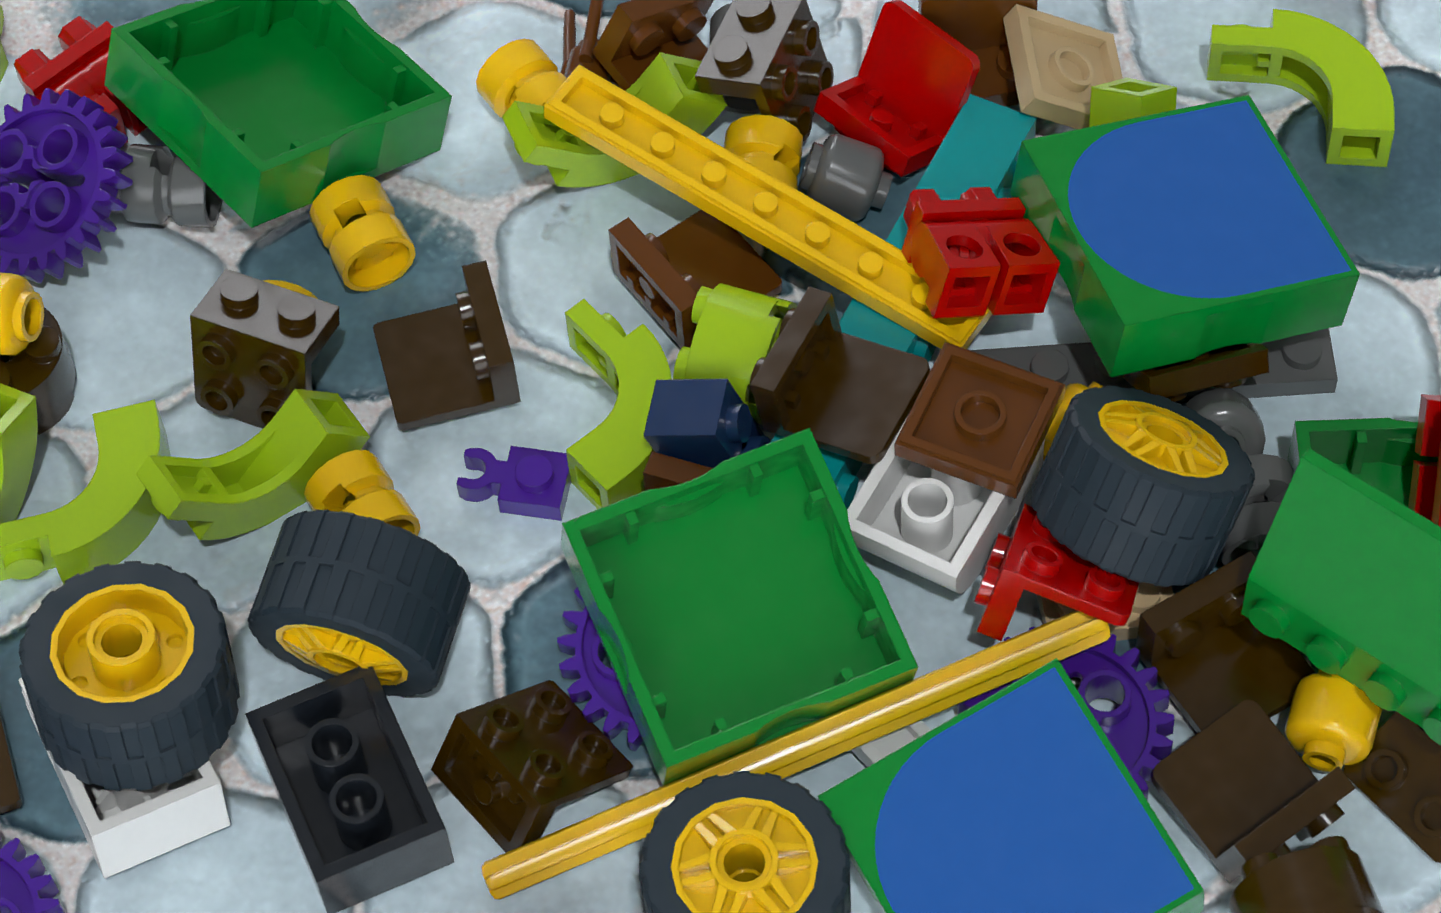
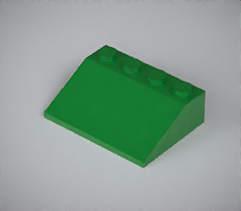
M1309 448L1299 461L1250 572L1241 614L1250 619L1254 627L1264 635L1271 638H1280L1306 654L1308 659L1318 669L1328 674L1341 676L1363 690L1374 704L1384 710L1396 711L1422 727L1434 742L1441 745V527Z

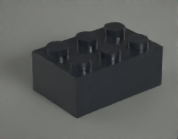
M359 666L245 713L260 756L327 913H337L454 863L446 828L373 666H369L368 669Z

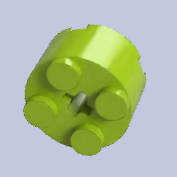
M723 283L718 284L714 289L702 286L696 295L692 309V322L696 323L697 326L691 347L683 346L679 351L674 366L673 379H728L743 403L748 405L751 415L757 424L762 425L753 393L750 390L751 374L757 361L761 357L768 356L779 337L784 316L791 308L796 309V303Z

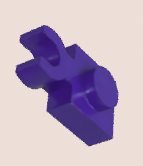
M511 446L507 461L496 460L492 453L482 448L465 449L464 461L466 469L479 470L484 472V474L477 479L458 477L456 485L460 498L470 502H480L495 495L498 496L497 501L500 513L562 521L571 485L567 453Z

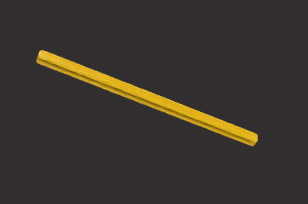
M1077 610L485 861L481 865L486 885L495 899L505 898L645 838L646 834L651 832L654 826V819L662 808L669 806L675 800V796L687 787L692 788L702 782V779L714 775L724 776L733 774V771H750V773L765 774L767 772L779 775L784 779L1026 676L1056 658L1061 661L1101 644L1111 637L1109 624Z

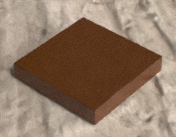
M945 342L895 441L894 455L1016 499L1064 399L1066 384Z

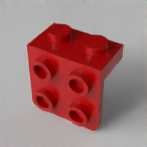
M891 0L885 3L881 9L858 75L820 91L813 111L832 124L839 134L881 149L885 159L884 167L903 177L929 165L962 106L967 103L980 70V60L974 52L902 0Z
M1024 503L1011 536L998 533L984 568L986 570L973 601L984 606L977 632L1002 641L1024 589L1112 625H1126L1133 609L1139 582L1128 580L1126 577L1115 573H1109L1100 569L1099 566L1075 555L1072 550L1063 544L1061 545L1052 537L1051 532L1046 527H1043L1037 518V512L1034 511L1033 507Z

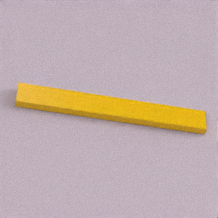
M581 65L576 67L544 105V118L940 349H942L945 342L967 349L992 316L990 309L987 307L985 316L933 319L925 303L929 287L924 278L918 277L912 263L907 262L899 248Z

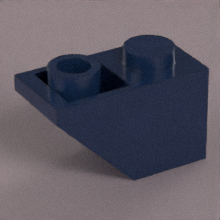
M728 379L656 380L643 435L656 453L715 468L722 461L771 442L770 438L765 436L751 415L748 405L743 403Z

